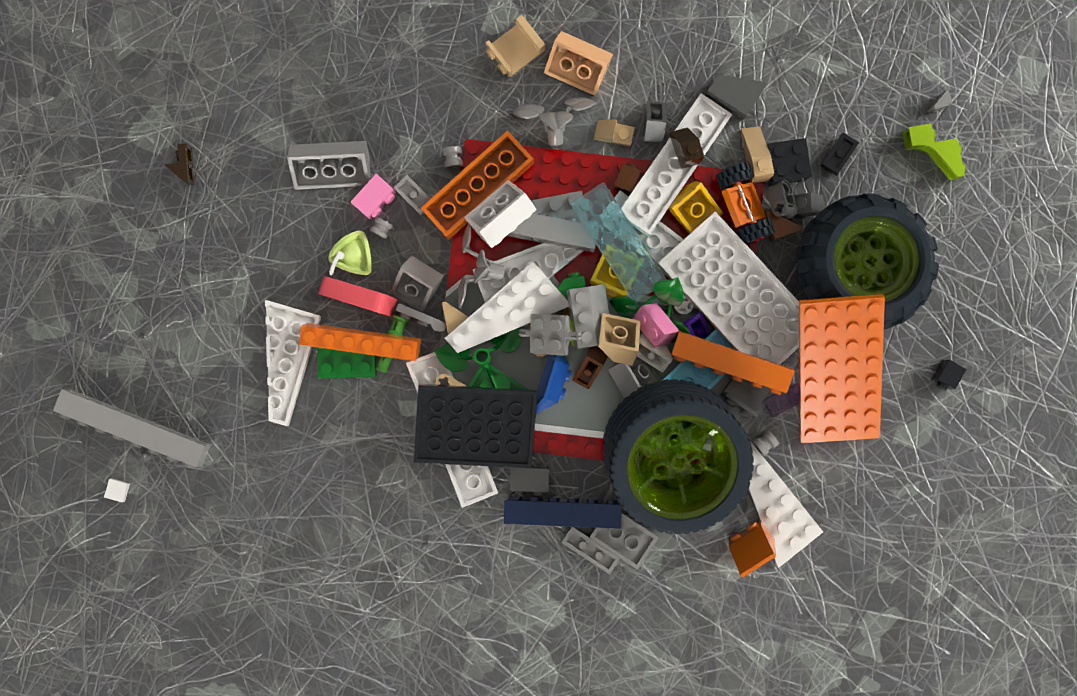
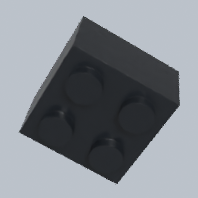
M806 138L767 144L774 169V175L768 181L769 186L784 179L789 183L806 181L812 176Z

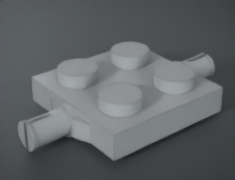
M531 314L530 329L521 328L519 332H526L519 333L520 337H530V353L566 356L568 355L570 340L580 341L582 338L576 337L582 336L581 332H571L568 315Z

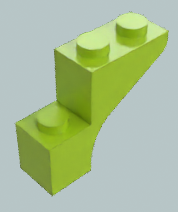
M931 123L908 127L902 132L905 150L916 149L926 152L949 180H957L965 176V164L961 158L962 147L958 142V138L935 142L936 133L932 129Z

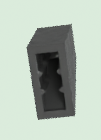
M718 74L716 79L711 78L705 87L708 90L705 96L743 120L767 83Z

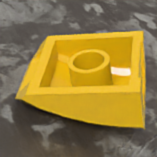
M697 181L686 185L668 208L689 234L714 212L720 217L723 214L703 184Z
M607 245L590 283L592 286L605 284L606 295L610 298L626 297L642 261Z

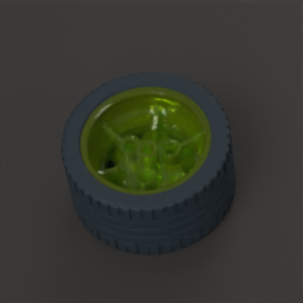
M666 379L661 382L655 381L653 384L649 383L645 387L638 388L637 391L630 393V396H626L623 402L618 404L617 409L613 411L612 417L608 420L605 428L606 432L603 436V456L606 469L619 503L641 525L648 526L649 529L657 530V532H666V534L699 532L701 529H708L707 527H712L717 522H721L725 516L728 517L731 514L730 512L734 511L737 505L741 503L742 497L746 495L754 469V457L750 440L730 409L710 389L704 388L700 384H695V382H687L686 380ZM681 420L692 422L693 424L684 430ZM658 428V434L651 433L653 430ZM671 435H678L676 439L669 440ZM708 439H710L711 453L702 448ZM639 452L646 456L640 464L638 459ZM694 459H698L696 464H690ZM658 466H664L662 470H656ZM691 473H701L696 479L689 482ZM666 479L669 486L659 485L653 482V480Z

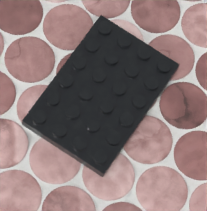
M418 384L414 463L531 468L537 390Z

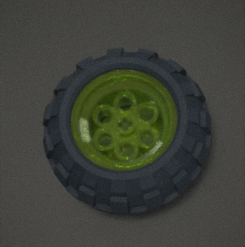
M863 193L862 195L847 196L835 201L821 210L809 222L802 234L801 243L796 253L799 274L797 279L800 289L803 288L808 300L883 294L885 297L884 330L907 321L928 300L932 292L933 280L938 275L939 263L935 262L934 251L938 250L934 236L929 237L925 229L927 223L918 213L913 214L906 208L907 205L894 198L882 197L879 194ZM871 240L877 244L876 249L871 247ZM852 243L857 246V252L851 250ZM884 255L886 257L887 264L883 261ZM866 260H872V264H867ZM845 261L850 263V271L844 268ZM878 273L881 274L883 277V281L881 283L878 282L876 278ZM858 276L864 281L862 286L857 283Z

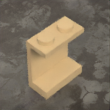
M523 15L516 19V25L492 44L489 40L486 42V53L491 60L495 59L498 62L497 67L503 75L507 74L510 78L545 51V43Z

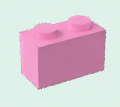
M375 174L353 198L351 203L371 220L381 214V208L385 204L388 205L393 201L396 192L381 177Z
M657 303L641 306L632 318L640 321V330L654 347L670 344L679 333L678 328Z

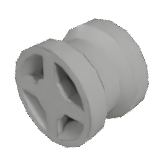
M376 217L374 220L375 224L370 227L369 231L386 239L388 236L387 232L392 229L393 225Z

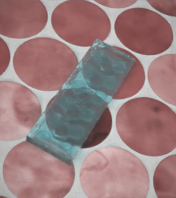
M604 182L570 204L634 303L654 291L653 286L656 282L667 280Z

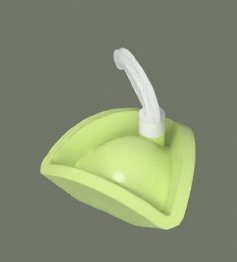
M363 231L352 232L334 245L328 256L329 262L332 264L329 271L330 275L334 273L335 266L359 275H369L371 273L370 248L366 234Z

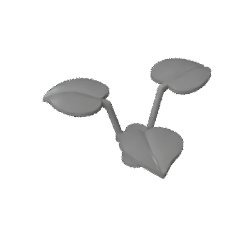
M573 97L564 102V105L567 106L565 112L542 113L545 111L544 107L536 104H526L514 109L510 114L523 119L539 116L544 124L545 132H548V144L557 146L563 144L565 124L573 119V115L569 111L572 109L576 111L584 110L596 105L597 102L584 97Z
M469 223L462 239V252H468L477 257L474 278L463 276L459 283L457 302L460 311H463L462 304L466 296V286L469 282L490 281V278L502 280L505 270L504 265L493 263V260L485 258L483 250L477 254L470 249L471 226Z

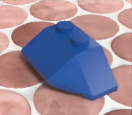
M548 355L537 390L536 414L558 403L559 399L563 400L566 392L563 385L565 381L569 382L572 370H569L570 365L565 356Z

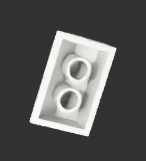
M507 180L467 214L464 219L493 248L505 236L513 232L525 219H528L537 209L521 189Z

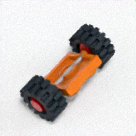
M748 162L731 166L715 175L720 189L724 190L722 195L735 228L749 224V226L737 231L739 238L746 245L776 233L771 219H764L766 215L753 182L742 184L754 177Z

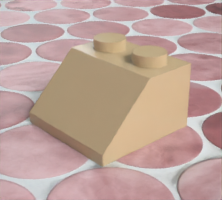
M602 313L599 347L613 362L632 366L639 352L640 321Z

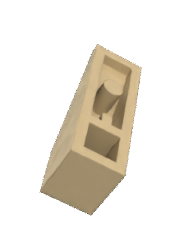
M760 126L743 128L740 131L745 159L749 163L754 176L749 181L753 183L768 182L774 175L771 154Z

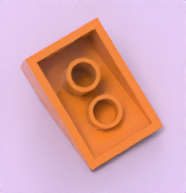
M761 520L757 523L755 521L750 523L745 531L742 533L736 532L730 537L729 549L742 578L776 557L775 539Z

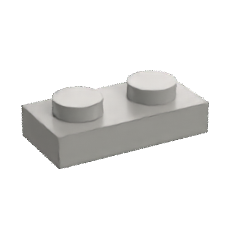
M406 175L394 189L422 215L424 212L421 210V207L431 198Z

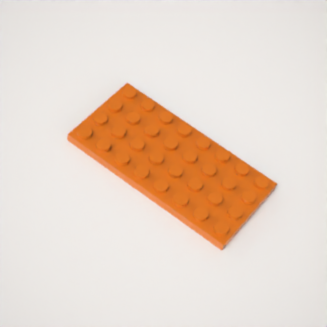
M883 294L799 300L801 443L880 438L885 297Z

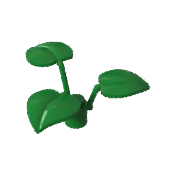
M679 277L656 282L653 286L655 294L643 305H648L658 297L661 303L669 304L667 316L670 319L672 305L678 306L684 301V291ZM613 297L609 300L613 309L624 318L632 319L640 309V307H637V303L628 297ZM672 321L679 331L690 334L687 326L683 323ZM678 334L672 340L673 342H676Z
M521 327L490 339L491 343L496 345L495 347L488 348L487 350L484 348L477 349L474 355L470 357V348L457 353L449 343L436 349L435 354L439 362L453 372L466 370L468 360L475 359L478 365L485 367L490 378L485 379L480 384V387L511 389V384L506 376L499 374L493 378L488 364L491 361L490 352L497 350L499 347L505 353L514 352L519 348L522 337L519 335Z

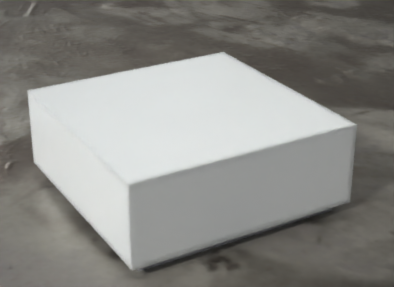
M113 478L109 479L104 498L125 502L130 483Z

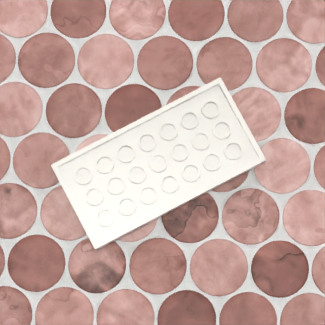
M716 212L657 263L670 279L679 277L684 294L735 350L781 364L799 348V301Z

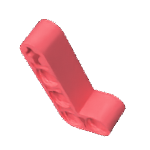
M323 276L318 292L319 295L388 317H392L398 300L386 294L327 276Z

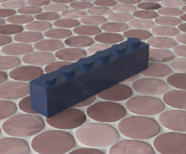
M510 496V500H504V524L621 529L622 506L618 504V500H606V503H598L597 499H587V503H580L579 499L567 498V502H559L560 498H548V501H540V497H529V500H521L520 496Z

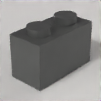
M510 467L509 491H513V494L524 495L525 491L533 492V495H544V492H548L549 467Z

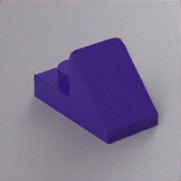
M701 312L683 323L687 326L690 335L706 339L711 334Z

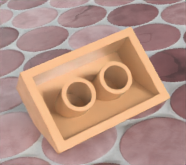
M561 31L554 41L544 73L595 96L607 72L613 54Z

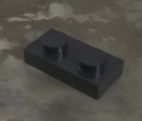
M843 132L820 166L834 175H838L859 142Z

